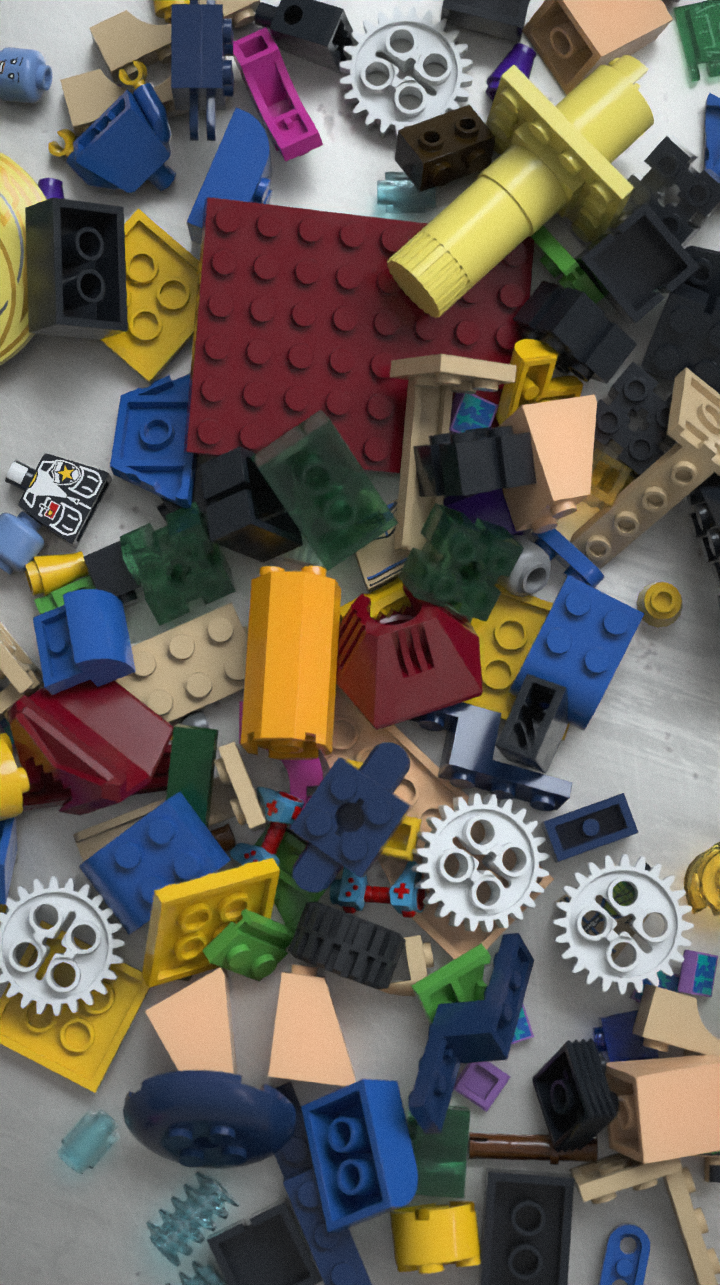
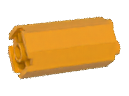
M264 566L259 568V577L251 580L241 746L249 754L258 755L259 747L269 749L268 758L277 760H314L318 758L319 750L325 756L332 754L341 588L335 579L326 577L327 570L323 567L305 566L301 568V571H285L283 568L276 566Z

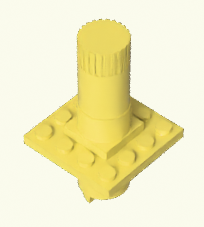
M630 55L615 58L608 65L597 67L554 106L515 65L510 67L501 76L486 121L487 127L495 135L493 150L501 155L478 175L474 183L388 259L387 266L390 269L389 271L404 293L425 313L439 318L522 241L537 232L556 213L562 218L566 216L572 222L571 228L573 232L585 243L589 241L593 243L602 234L611 233L608 229L618 221L634 189L611 163L654 124L652 111L645 98L639 92L640 85L637 83L647 73L648 68Z

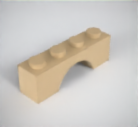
M200 0V4H207V0ZM216 0V4H223L224 18H232V26L242 28L254 21L260 0ZM125 10L89 28L92 39L114 83L120 80V69H124L127 72L130 80L137 78L138 69L134 66L132 60L140 61L146 67L159 61L161 64L171 62V24H149L137 19L129 11Z
M101 69L60 80L76 137H79L127 90L110 81ZM171 75L163 83L154 87L166 109L168 118L180 116L188 112V110L175 109L171 89Z
M645 984L632 1034L645 1037L642 1046L668 1052L669 1045L684 1048L683 1057L712 1054L720 1057V1040L714 1037L702 1023L698 1013L696 998Z

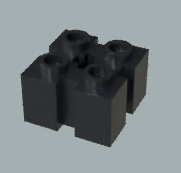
M666 135L644 160L651 167L645 176L641 173H634L627 179L634 189L623 211L627 213L636 204L646 202L684 248L701 229L694 222L700 213L705 217L713 216L720 208V177L711 169H703L699 173L691 166L698 157L674 135ZM677 185L681 190L677 196L681 200L679 204L675 202L668 204L664 198L666 196L664 194L665 188H672Z
M544 280L513 318L524 330L521 334L523 339L539 340L541 343L551 346L558 353L555 365L556 370L564 375L572 372L585 382L593 379L607 384L637 345L616 323L610 322L604 316L605 312L584 292L568 287L564 290L560 285Z
M634 361L611 386L608 396L613 399L611 404L608 406L601 399L598 401L594 436V449L600 454L607 446L619 455L613 465L632 481L665 454L658 448L662 442L670 448L676 443L667 434L672 394L664 401L654 393L659 382ZM629 416L642 418L644 420L643 426L646 430L642 431L638 428L636 432L632 431L628 427L631 421Z
M512 425L469 429L455 434L429 436V444L413 446L420 497L464 496L496 489L536 484L530 432L513 433Z

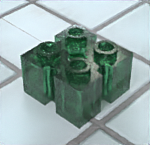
M196 502L191 503V508H180L165 515L167 526L154 531L151 523H148L120 536L123 560L137 586L143 584L145 600L159 626L189 613L188 603L199 597L207 605L236 591L231 568L219 545L213 544L210 541L207 522Z
M435 503L420 532L427 541L422 550L412 548L398 578L415 598L441 607H445L447 601H449L458 613L486 622L501 594L495 586L499 576L502 575L509 578L524 547L504 527L479 518L473 524L464 513Z
M449 1104L441 1133L425 1134L415 1117L408 1111L407 1125L410 1139L414 1140L413 1152L418 1172V1184L415 1195L464 1199L470 1125L469 1107Z

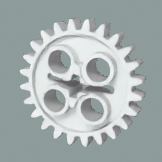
M414 6L411 7L408 17H402L400 9L394 7L393 19L388 20L385 14L379 11L378 24L376 26L366 19L363 21L365 35L352 32L351 39L356 47L344 46L343 55L351 61L340 62V72L349 75L340 79V88L352 89L344 96L345 104L357 103L353 110V117L355 119L365 114L367 115L365 129L369 130L377 123L380 125L381 138H384L388 131L392 129L395 130L397 140L398 130L460 108L455 101L468 102L469 93L460 87L472 86L473 77L464 74V72L472 69L473 62L470 59H460L468 52V45H455L459 38L458 29L448 34L445 33L447 19L443 18L435 25L432 23V11L430 10L420 19L417 18V11ZM397 39H406L413 47L406 53H398L391 48V44ZM376 53H383L391 63L382 58H377ZM430 63H439L445 68L446 72L440 77H431L425 73L424 67ZM409 68L413 70V78L406 76L403 80L399 79V70L404 73ZM381 71L388 76V81L383 85L374 86L366 80V77L371 72ZM422 86L429 90H434L437 94L430 96ZM406 95H414L421 100V105L417 109L407 110L400 105L399 101Z
M479 793L469 794L467 805L462 797L453 798L454 811L447 805L438 806L442 819L427 817L425 820L432 831L430 833H417V836L425 842L424 848L412 849L413 854L422 857V863L411 867V870L423 873L424 879L420 880L415 887L418 889H429L430 893L423 900L424 904L439 903L434 914L436 917L442 918L451 913L449 918L450 926L458 927L464 919L465 931L474 932L479 922L483 932H492L494 920L499 928H507V915L515 920H522L523 914L520 906L522 905L527 908H534L536 906L529 896L530 893L544 892V889L536 883L537 877L549 876L548 871L539 868V862L550 857L547 853L538 852L537 846L541 845L546 838L532 836L531 832L537 827V821L522 822L527 811L525 808H518L511 813V799H503L497 806L496 794H487L482 804ZM476 821L481 822L485 829V837L479 844L473 841L470 834L471 827ZM457 837L466 850L473 855H485L482 863L497 875L505 878L509 886L504 888L499 879L488 870H476L479 865L478 860L455 846L452 839ZM508 848L514 851L517 858L516 865L511 871L506 870L502 862V856ZM450 854L455 855L459 861V870L453 877L448 876L444 869V861ZM482 881H485L491 890L490 898L485 904H481L476 896V889Z
M622 854L619 866H614L610 856H605L603 861L604 869L599 870L593 862L587 864L590 873L589 877L586 878L584 875L575 872L573 876L579 886L576 889L569 886L562 888L570 897L569 902H556L555 906L566 913L565 918L555 919L553 924L565 927V933L554 939L555 942H568L569 948L562 953L561 957L562 959L571 957L577 959L571 969L573 973H577L584 968L588 970L585 979L586 984L590 985L597 977H600L601 991L606 992L613 981L617 984L619 994H625L627 983L632 982L635 990L640 993L643 991V979L647 978L653 986H658L657 972L661 971L668 976H672L673 971L668 962L670 960L678 962L685 960L676 950L678 946H691L692 942L682 937L681 934L683 930L694 928V924L682 921L681 915L691 911L692 907L686 905L679 906L677 900L686 892L684 889L671 891L669 887L675 879L674 875L665 877L662 880L658 877L662 865L656 864L650 871L645 870V857H640L633 867L630 866L628 855ZM620 881L630 883L635 891L634 900L627 906H621L613 899V888ZM597 895L603 896L618 915H631L633 919L630 921L629 926L650 946L651 951L649 953H645L628 933H615L613 929L616 927L617 922L596 902L595 898ZM592 910L600 913L604 919L602 931L594 936L585 933L581 925L584 914ZM652 912L659 914L665 924L663 932L654 938L649 937L642 927L643 919ZM619 942H626L633 949V960L626 967L617 966L611 958L612 949Z
M51 876L49 888L46 889L39 879H34L33 893H29L23 886H19L17 889L21 900L16 902L8 897L6 906L9 908V912L7 914L0 912V922L2 923L0 927V968L3 971L0 975V984L8 981L11 984L6 996L11 998L19 992L23 994L20 1005L22 1008H26L33 1000L37 1001V1014H43L47 1005L52 1004L55 1016H59L62 1012L63 1003H67L73 1013L78 1012V999L80 998L89 1006H92L94 1004V998L91 993L93 990L104 995L108 993L106 986L102 982L103 979L117 980L118 978L117 974L110 969L111 964L124 963L123 958L114 954V948L125 946L126 941L114 939L113 933L123 928L122 924H110L108 919L113 916L114 912L111 908L105 910L100 908L103 903L101 894L93 899L89 898L90 884H85L79 892L75 891L74 878H69L65 887L60 888L57 876ZM46 904L52 905L58 912V921L51 929L42 928L36 918L40 907ZM71 911L75 912L76 918L61 942L66 947L65 953H56L50 961L43 979L37 980L36 974L51 949L46 944V940L48 938H57L68 914ZM83 924L91 926L96 933L94 945L86 950L78 947L74 941L75 930ZM25 942L33 944L38 951L37 961L30 967L22 966L16 958L17 948ZM62 962L73 966L76 973L75 981L69 987H62L54 980V970Z

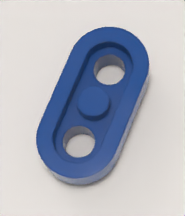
M555 528L543 533H531L536 540L534 543L549 555L550 562L555 558L566 568L563 572L566 578L569 575L593 588L605 578L603 573Z
M624 1223L611 1230L606 1241L598 1285H612L614 1281L619 1279L624 1280L627 1285H643L650 1254V1241L647 1234L639 1226ZM625 1237H631L635 1240V1248L628 1253L620 1249V1242Z

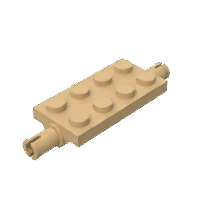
M232 602L132 646L136 672L115 681L168 723L174 722L244 690L248 627L242 626Z

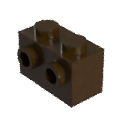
M469 104L398 130L395 161L418 191L423 192L436 186H443L452 180L468 174L478 173L487 168L492 162L495 135Z

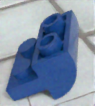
M97 589L71 591L63 594L64 605L33 617L44 686L52 695L88 680H91L99 687L136 672L123 602L114 594Z

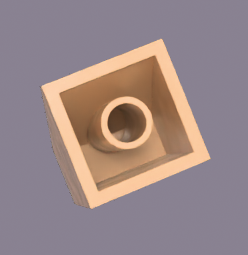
M545 0L524 26L523 32L566 95H568L600 65H608L610 61L623 55L631 56L656 40L672 22L673 18L661 0Z
M594 394L522 405L499 426L512 425L513 433L530 432L536 484L502 489L516 531L533 529L534 533H543L552 530L558 526L557 521L561 517L576 512V505L590 495L597 401Z
M293 964L291 972L283 971L281 973L268 1076L345 1087L355 1083V1071L326 977L317 976L318 967Z
M218 968L145 1011L178 1071L211 1070L237 1074L229 977L225 968Z
M712 1054L606 1063L605 1075L610 1090L616 1093L619 1100V1112L616 1118L607 1125L610 1149L643 1164L720 1151L719 1056Z

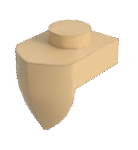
M421 935L404 937L406 940L405 951L410 979L392 982L389 984L388 989H380V991L399 996H416L412 985L427 977L426 968L434 967L430 942L422 943Z

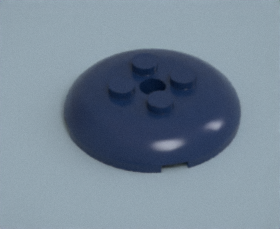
M211 1070L174 1071L147 1078L141 1082L140 1090L135 1093L130 1091L127 1093L123 1107V1116L127 1128L143 1146L165 1159L191 1168H235L267 1159L276 1154L291 1140L295 1132L297 1117L295 1108L289 1099L273 1087L263 1084L260 1089L241 1084L242 1075Z

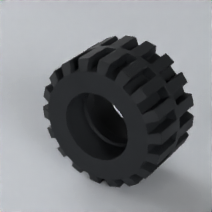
M313 901L306 902L288 951L296 959L380 990L388 989L406 940L398 932Z

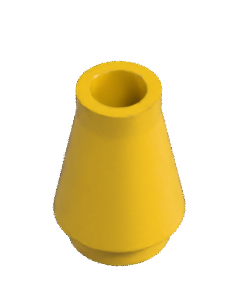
M82 551L73 554L33 557L34 560L25 565V575L32 595L42 593L43 596H47L78 578L87 576L88 568Z

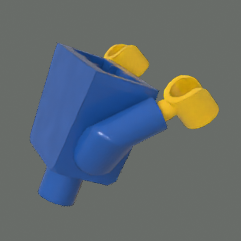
M132 60L134 66L138 69L137 78L134 81L130 80L124 69L119 70V78L124 84L134 87L135 91L133 94L127 89L78 138L69 129L57 131V134L65 141V148L63 149L56 141H52L48 144V150L54 156L60 157L65 155L67 157L66 163L89 186L112 190L120 188L127 193H133L147 180L159 191H164L172 184L176 177V172L165 164L171 155L169 140L172 132L163 103L150 83H145L148 76L146 66L140 61Z

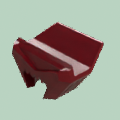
M402 580L403 591L408 597L411 607L403 604L399 612L391 607L387 616L379 612L376 620L370 617L372 599L361 593L350 606L339 626L336 682L375 730L482 695L479 636L461 609L423 582Z
M88 680L53 695L43 687L28 697L24 695L7 711L21 767L27 773L29 785L40 782V774L43 769L45 774L52 772L54 781L61 780L63 789L71 788L72 794L58 811L79 816L121 803L150 783L173 735L174 728L115 680L99 687L91 680Z

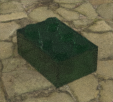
M319 410L250 457L327 571L398 524L342 436L322 410Z

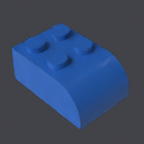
M235 108L187 220L191 241L201 245L204 203L207 197L269 204L273 190L269 189L271 185L272 162L266 131L253 115L239 108Z
M568 575L508 693L517 697L527 674L567 687L568 723L584 731L603 698L645 613ZM538 703V705L544 710L548 709L550 706V704L547 703Z
M178 792L79 865V868L98 894H101L103 901L113 910L114 916L122 924L128 935H130L150 920L154 890L215 873L231 861V859L182 793Z
M362 1079L301 1106L328 1233L346 1230L405 1206L413 1199L417 1190L418 1172L398 1081Z

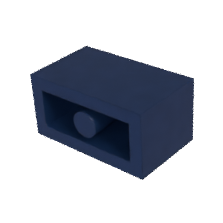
M624 793L541 823L555 863L639 833Z

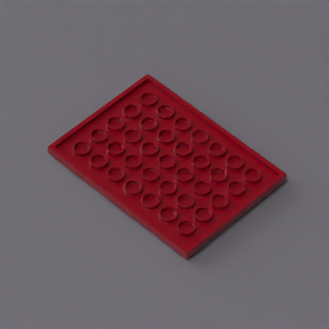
M207 197L204 203L184 453L220 456L240 446L260 455L263 460L400 475L408 380L390 378L391 361L444 354L510 364L515 344L519 340H523L521 334L524 330L513 318L530 298L535 241L531 236H528L439 318H435L420 309L404 293L394 280L387 266L388 259L428 223ZM498 384V391L476 390L475 395L499 405L504 384ZM453 392L452 403L455 398L456 392ZM497 411L490 428L500 426L496 418Z

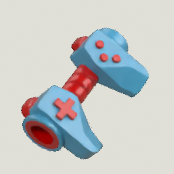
M257 787V798L264 806L266 819L271 821L264 842H262L261 847L238 843L230 851V855L242 865L273 858L278 866L280 860L276 853L288 824L292 825L301 813L304 801L287 792H276L273 789Z
M408 861L403 873L389 888L368 886L367 874L365 877L360 878L344 867L342 878L334 879L331 883L330 900L332 904L343 907L344 912L351 914L356 911H362L366 902L392 904L396 911L402 914L404 918H412L416 915V912L421 913L425 908L423 900L426 897V889L415 887L422 878V873L411 870V867L418 865L416 861Z

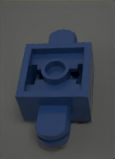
M190 0V4H171V89L175 109L190 110V141H199L200 110H206L207 141H216V110H226V97L234 96L232 60H226V56H234L232 18H224L223 4H216V0H207V4H200V0Z
M388 742L376 745L360 769L342 757H338L290 827L292 831L309 842L293 866V878L301 889L308 892H320L327 889L343 866L360 878L366 876L413 807L394 793L410 769L409 756L401 746Z

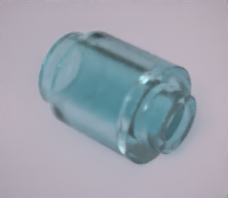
M404 171L385 172V180H377V205H386V214L425 213V209L436 208V187L419 192Z
M101 1109L97 1113L87 1110L61 1140L62 1147L57 1151V1154L70 1168L79 1174H83L88 1168L93 1169L120 1139L115 1131L119 1125L108 1113Z

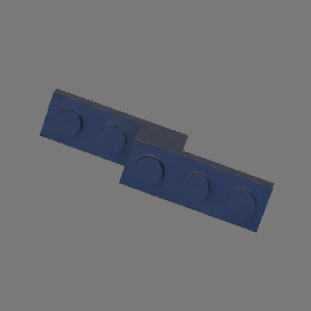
M461 702L409 719L419 723V726L425 730L447 731L438 777L450 780V784L457 788H479L489 791L490 794H496L497 799H518L529 802L532 808L540 811L558 810L570 798L573 782L493 760L501 713Z
M519 933L503 934L499 951L494 956V968L489 985L486 986L484 991V1000L438 1004L434 1020L429 1026L428 1041L424 1054L419 1059L415 1085L408 1097L409 1111L425 1134L441 1133L460 1064L508 1059L534 964V959Z
M289 1081L275 1087L274 1089L281 1092L292 1103L297 1119L295 1132L291 1140L274 1155L284 1177V1187L325 1285H372L350 1229L348 1228L337 1233L327 1232L301 1104L292 1082Z

